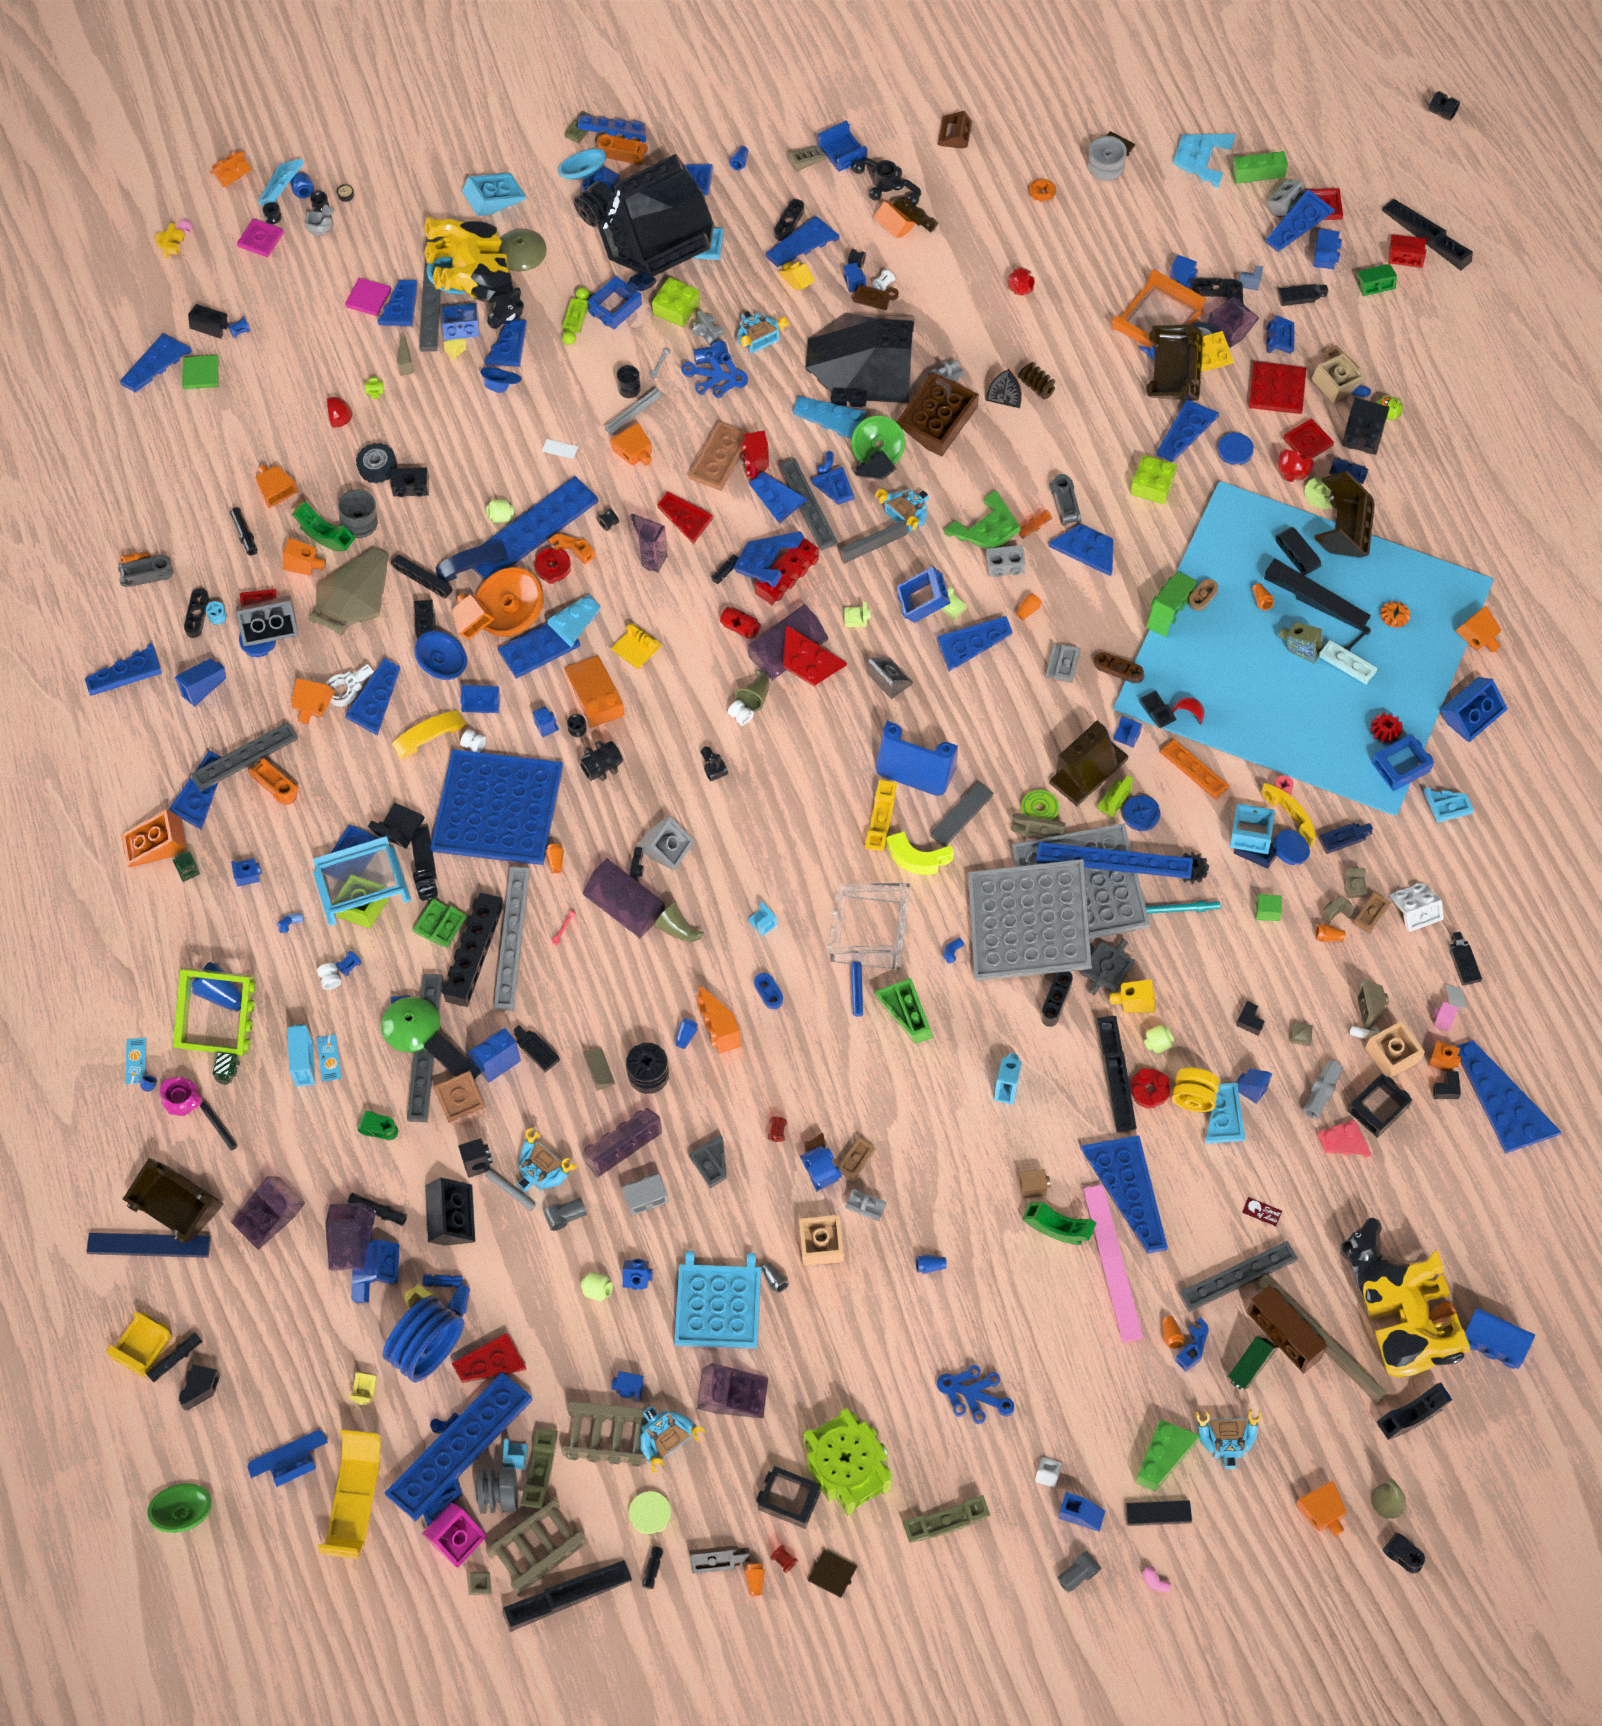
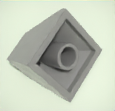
M668 816L647 831L638 847L643 848V852L650 859L671 870H675L695 840L671 816Z

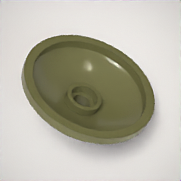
M515 229L500 237L502 242L498 254L507 255V267L511 271L523 272L531 270L540 265L546 256V243L543 237L533 230Z

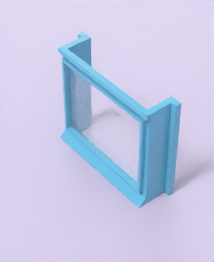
M387 836L313 859L316 871H313V875L329 926L337 924L334 916L335 913L401 893L404 903L411 901L394 847L390 848Z

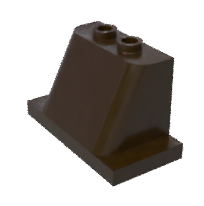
M1097 720L1058 755L1056 775L1050 779L1049 784L1074 805L1079 806L1128 760L1129 756L1111 742L1106 727Z

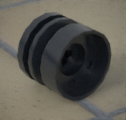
M595 181L587 187L586 191H582L580 195L574 197V207L584 222L589 226L597 227L600 222H603L606 215L605 210L614 193L603 182Z
M641 1043L629 1051L626 1058V1068L631 1086L636 1091L644 1094H653L662 1090L669 1080V1066L665 1051L659 1045L653 1043Z

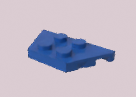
M1080 524L1050 541V548L1108 576L1112 575V538Z

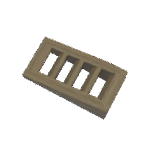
M818 145L788 153V161L796 172L826 159L825 154Z
M404 335L400 339L398 369L401 376L414 372Z

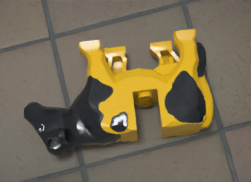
M427 217L424 226L427 238L443 237L435 243L427 242L425 249L427 263L432 264L441 257L452 258L451 269L435 268L433 274L435 288L440 289L443 287L444 290H449L452 287L453 289L466 292L474 299L489 303L487 323L492 329H497L502 324H510L515 319H520L524 308V303L520 300L521 289L519 287L513 289L511 273L507 267V255L498 254L502 241L499 238L497 227L481 221L460 222L453 219L434 220L431 217Z
M1368 1218L1360 1229L1355 1231L1348 1240L1341 1244L1340 1253L1353 1269L1357 1287L1366 1306L1369 1320L1400 1313L1399 1317L1402 1324L1375 1331L1376 1342L1387 1373L1393 1377H1406L1416 1375L1437 1365H1450L1460 1362L1465 1357L1464 1353L1470 1352V1346L1465 1331L1461 1328L1457 1314L1452 1315L1443 1326L1441 1322L1434 1324L1430 1320L1427 1300L1450 1297V1291L1444 1274L1440 1275L1435 1281L1428 1280L1434 1278L1436 1274L1444 1273L1438 1250L1433 1251L1430 1258L1426 1261L1403 1264L1383 1256L1380 1242L1382 1225L1378 1219Z

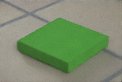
M218 355L183 357V389L218 387Z

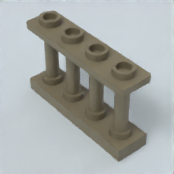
M568 1401V1414L574 1419L570 1446H562L561 1450L566 1459L578 1460V1458H585L589 1462L605 1460L615 1465L625 1462L635 1467L646 1464L647 1459L645 1455L640 1454V1436L643 1433L641 1428L648 1423L643 1415L646 1409ZM584 1417L594 1420L590 1449L578 1448L581 1422ZM605 1419L615 1422L611 1451L599 1450L602 1422ZM626 1421L634 1422L636 1425L632 1453L620 1452L623 1424Z
M556 1499L546 1501L542 1509L535 1514L530 1513L523 1519V1523L517 1527H511L500 1540L495 1539L488 1545L489 1548L486 1550L488 1556L492 1558L497 1555L512 1575L513 1582L511 1586L517 1596L587 1544L581 1532L578 1534L572 1533L556 1512L560 1507ZM547 1516L551 1518L566 1538V1543L560 1547H555L538 1524ZM530 1529L533 1530L548 1551V1556L542 1561L536 1558L521 1537ZM512 1542H515L531 1564V1569L525 1573H520L504 1551V1548Z

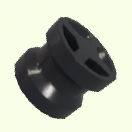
M322 191L314 192L311 195L310 200L313 210L322 213L323 206H329L327 195Z
M274 202L265 204L262 209L265 221L268 224L280 222L282 216L279 205Z
M851 249L848 264L857 263L858 268L862 269L866 259V252H857L856 249Z
M610 508L605 510L603 515L597 516L599 525L605 531H609L611 526L619 523L617 515Z
M573 714L568 718L567 725L570 735L573 737L583 736L587 731L584 716Z

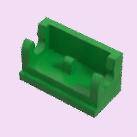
M1391 264L1357 271V276L1360 280L1357 282V285L1362 292V296L1396 289L1397 274Z

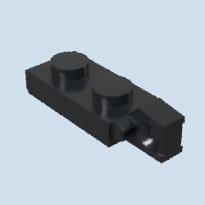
M1317 284L1278 288L1281 306L1314 303L1320 297H1327L1328 294L1327 285L1317 286Z
M1461 932L1453 933L1451 937L1453 944H1450V954L1462 986L1481 982L1482 977L1468 941H1464Z
M520 1025L513 1030L514 1035L518 1038L516 1042L519 1047L545 1073L560 1061L559 1056L534 1031L531 1032L529 1030L526 1032Z

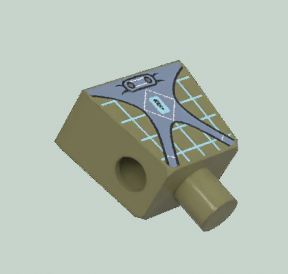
M1296 622L1291 630L1283 627L1279 633V638L1287 641V650L1315 664L1323 649L1321 628Z

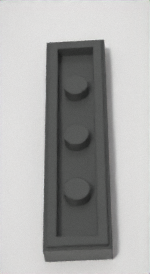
M906 521L898 522L842 548V562L845 564L908 535Z
M978 782L931 832L930 836L946 847L993 797L994 793Z

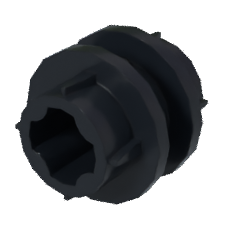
M599 740L595 743L596 750L593 751L590 747H586L584 749L585 755L578 760L582 771L590 781L597 778L605 781L607 779L606 772L610 771L613 775L617 774V766L624 762L614 742L609 741L604 744Z

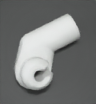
M1352 1026L1350 1035L1369 1040L1381 1031L1375 1026L1371 1027L1370 1030Z

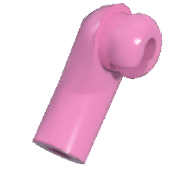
M1153 1566L1145 1567L1143 1578L1148 1587L1152 1590L1169 1593L1171 1582L1160 1580Z

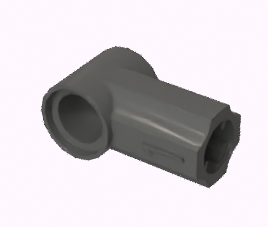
M581 1198L563 1205H551L543 1211L551 1231L560 1230L568 1222L587 1215Z
M1086 1551L1073 1562L1072 1566L1060 1574L1057 1580L1061 1587L1070 1593L1084 1580H1089L1095 1576L1102 1567Z

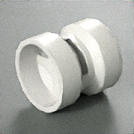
M741 700L735 701L728 709V714L732 718L735 717L741 726L746 725L754 715V712L750 708H746Z
M467 729L461 738L460 744L465 748H471L473 752H481L485 746L486 737L481 734L476 735L474 731Z
M334 963L324 964L317 969L319 977L322 978V987L325 990L334 989L341 984V979L337 975L338 970Z

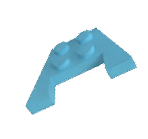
M1236 134L1182 135L1173 164L1190 174L1195 173L1201 177V180L1213 183L1214 187L1219 188L1223 172L1207 169L1214 146L1231 150Z

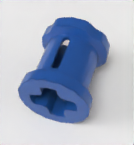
M244 317L238 322L227 324L233 338H237V335L250 332Z
M349 951L348 955L341 962L335 963L338 970L346 977L355 966L362 964L358 956L352 951Z

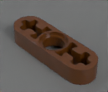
M1106 652L1098 653L1094 658L1095 667L1099 671L1131 683H1140L1144 679V670L1138 664ZM1117 665L1124 666V669L1120 671H1117L1114 668Z

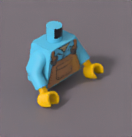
M747 311L741 316L743 321H741L740 329L738 330L737 343L742 348L747 346L749 353L752 354L779 341V329L783 331L785 326L789 327V322L786 317L775 320L768 316L766 317L763 313L752 316Z
M884 489L877 491L875 497L880 498V503L885 502V513L896 523L905 520L908 526V533L916 530V527L925 525L927 518V504L925 502L929 499L925 491L922 490L917 495L910 489L896 493H887Z
M529 1128L526 1131L528 1139L524 1142L518 1163L520 1173L524 1177L517 1184L525 1192L532 1185L539 1190L559 1186L569 1175V1170H575L577 1167L576 1163H572L569 1167V1162L572 1158H565L561 1161L538 1141L535 1143L534 1139H538L541 1134L540 1131H537L533 1137L531 1133L533 1128Z
M653 1406L643 1412L648 1423L641 1428L643 1432L640 1436L641 1451L648 1462L651 1463L653 1473H657L654 1467L656 1464L661 1465L662 1469H664L662 1459L692 1437L690 1433L693 1434L694 1439L698 1442L701 1441L696 1436L698 1432H703L706 1435L702 1427H697L687 1416L678 1412L664 1410L658 1414Z
M1252 1409L1248 1411L1249 1422L1248 1419H1210L1209 1414L1205 1410V1417L1199 1419V1413L1196 1412L1195 1418L1200 1422L1198 1424L1200 1442L1208 1452L1212 1453L1214 1458H1223L1225 1469L1237 1468L1236 1458H1242L1245 1452L1251 1449L1256 1440L1257 1422L1261 1420L1260 1410L1256 1418L1251 1417Z

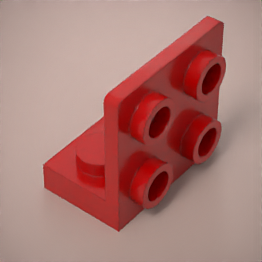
M1392 234L1388 263L1423 268L1427 251L1425 249L1426 239Z

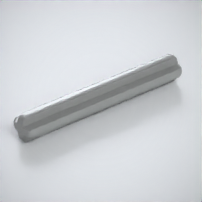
M654 388L606 424L605 431L608 434L615 432L662 396L661 391L658 388Z

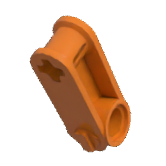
M608 134L599 136L597 140V149L604 150L607 158L633 164H642L644 162V154L648 150V146L644 142Z
M261 758L255 767L248 769L250 776L273 795V798L280 804L288 805L296 800L297 793L299 792L298 785L286 778L264 758Z

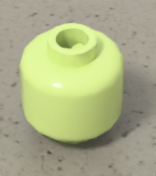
M506 499L492 500L486 506V515L492 523H506L514 515V508Z
M1158 1025L1146 1032L1147 1039L1144 1040L1148 1050H1153L1156 1054L1172 1048V1042L1175 1041L1169 1028H1165L1163 1025Z
M591 1272L582 1279L581 1289L585 1297L603 1301L611 1295L613 1284L607 1275Z

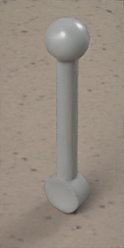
M669 348L664 349V354L655 370L650 372L651 378L657 377V371L665 357L670 354Z

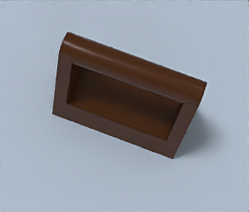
M965 110L942 117L938 138L939 146L960 149L968 147L972 120ZM948 123L956 124L954 136L946 137Z

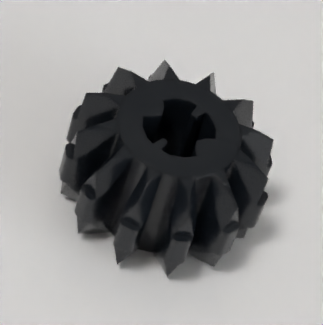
M1194 851L1190 855L1185 852L1183 857L1193 858L1192 867L1194 868H1192L1191 879L1184 878V883L1188 880L1191 881L1192 885L1195 880L1199 883L1202 882V878H1206L1207 871H1209L1207 858H1201V853L1195 855Z
M429 868L419 869L413 873V879L420 900L428 901L438 896L434 877Z

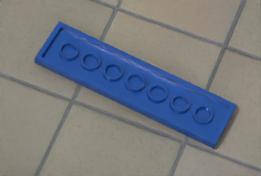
M574 476L482 544L503 543L508 560L492 566L488 562L472 569L485 581L494 573L512 567L598 503V497Z
M502 1372L384 1492L385 1496L416 1522L533 1401L532 1396Z

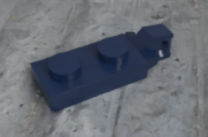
M643 271L630 277L627 283L629 287L626 291L631 294H635L636 291H644L655 286L657 279Z
M1352 823L1320 834L1319 840L1326 854L1366 840V837L1372 834L1373 827L1371 823L1362 826Z

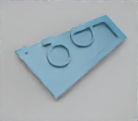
M298 158L279 164L258 203L261 206L270 202L275 203L277 197L305 162Z
M587 595L550 617L547 624L572 648L587 625L599 613L601 606L590 595Z
M1237 1083L1220 1084L1219 1091L1216 1094V1106L1211 1111L1205 1144L1245 1141Z

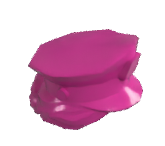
M183 1076L169 1078L161 1084V1103L171 1115L185 1116L202 1104V1096L198 1091V1087L190 1079Z

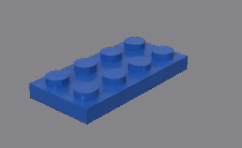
M545 624L499 647L498 652L515 679L580 647V642L577 639L571 648L548 624Z

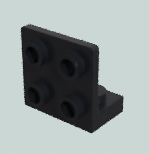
M394 803L383 822L379 821V823L371 820L367 827L378 837L387 836L389 842L407 849L425 817L407 807Z

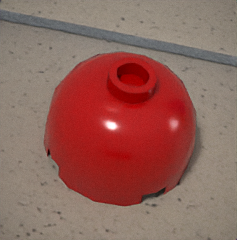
M1284 449L1283 452L1282 450L1280 451L1277 460V468L1280 474L1284 476V480L1289 482L1305 479L1314 466V461L1310 457L1306 456V459L1301 457V453Z

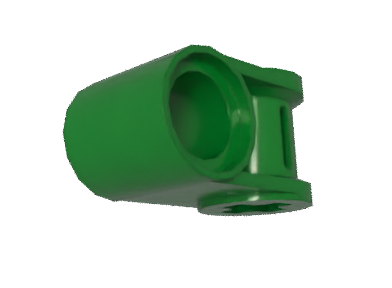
M364 1111L357 1129L359 1133L385 1140H393L397 1137L398 1128L392 1118L371 1111Z

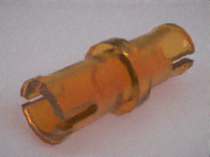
M1044 510L1035 518H1030L1029 522L1020 528L1021 531L1018 532V535L1024 539L1032 532L1040 530L1042 525L1052 520V515L1048 510Z

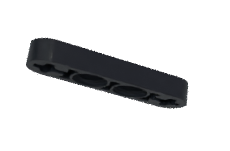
M396 555L391 561V565L397 571L442 598H447L453 590L448 583L403 556Z

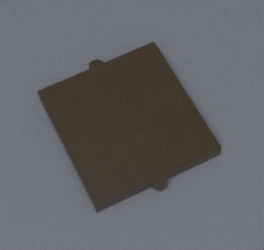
M824 1549L818 1562L814 1563L815 1568L808 1582L842 1598L847 1586L852 1583L851 1579L857 1566Z

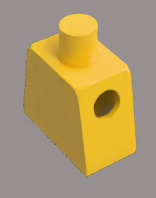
M1152 979L1122 983L1121 992L1110 993L1111 1005L1122 1004L1123 1010L1126 1013H1156L1155 991Z

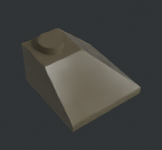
M1362 980L1357 994L1363 1028L1370 1030L1389 1003L1388 994L1384 993L1383 986L1368 980Z

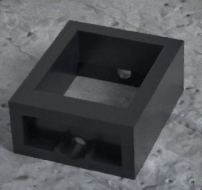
M1382 1073L1350 1103L1347 1112L1378 1138L1410 1107L1412 1099L1409 1093L1401 1090L1392 1078L1386 1077ZM1379 1088L1400 1105L1384 1123L1362 1105Z
M774 1466L772 1472L768 1471L766 1475L764 1491L760 1490L757 1496L758 1510L806 1529L822 1491L821 1484ZM777 1476L810 1489L800 1515L767 1503Z

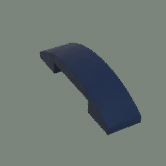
M503 543L474 547L453 555L436 567L437 576L441 580L448 582L457 579L456 574L488 562L491 566L508 560V556Z

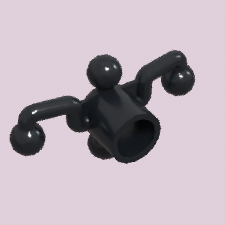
M863 158L853 163L852 170L856 174L863 173L865 165L874 168L872 176L875 178L876 187L869 191V197L872 200H879L882 192L898 191L906 186L914 192L908 194L907 198L911 199L914 205L919 203L921 189L907 179H899L903 173L902 169L892 161L883 160L877 162L870 158Z

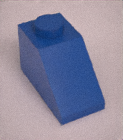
M1249 1069L1246 1074L1242 1073L1237 1080L1238 1092L1257 1104L1268 1090L1272 1073Z

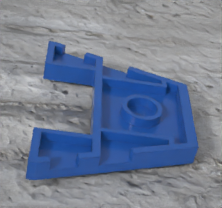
M798 531L749 541L734 565L736 573L749 578L755 577L762 583L768 582L770 586L776 587L782 574L780 570H770L769 568L780 548H798L804 537L802 532Z

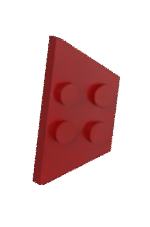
M787 626L785 628L782 667L813 687L847 666L848 663L791 627Z

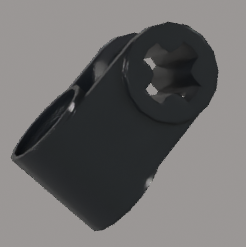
M1397 1532L1382 1549L1388 1558L1398 1563L1409 1573L1415 1574L1421 1571L1425 1562L1424 1553L1410 1543L1406 1537ZM1414 1558L1417 1559L1418 1561L1414 1564L1411 1562V1560H1414Z

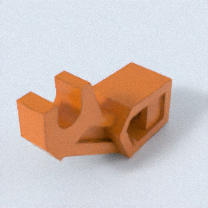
M555 534L548 539L550 545L558 543L555 545V550H573V554L584 565L595 558L593 548L585 539H577L562 534Z

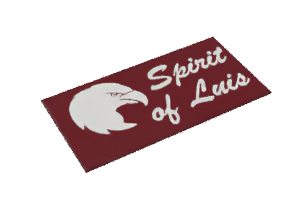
M1248 1197L1242 1213L1277 1226L1282 1210Z

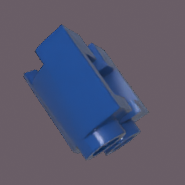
M820 1145L800 1156L816 1192L839 1181V1178L842 1177L841 1171L832 1162L834 1157L829 1148L824 1149Z

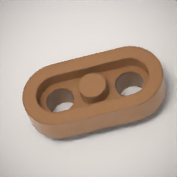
M1212 579L1203 580L1189 597L1188 604L1190 608L1195 611L1205 609L1217 595V582Z

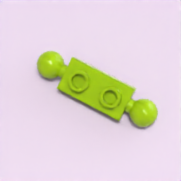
M579 287L576 290L577 299L571 298L562 327L563 331H566L562 335V341L567 345L575 342L576 336L574 333L580 334L588 310L587 299L589 297V290L585 287Z

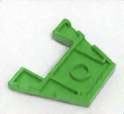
M995 490L984 498V504L993 510L990 514L970 529L955 521L945 528L944 532L946 536L951 537L953 535L958 537V540H968L974 542L976 546L988 549L1001 547L1021 530L1020 525L999 493Z

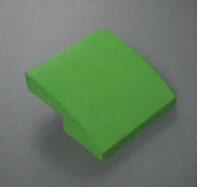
M432 899L413 932L431 942L448 948L467 915L452 906L448 908L437 900Z

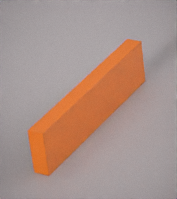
M1174 738L1161 749L1160 753L1215 800L1229 788V784Z

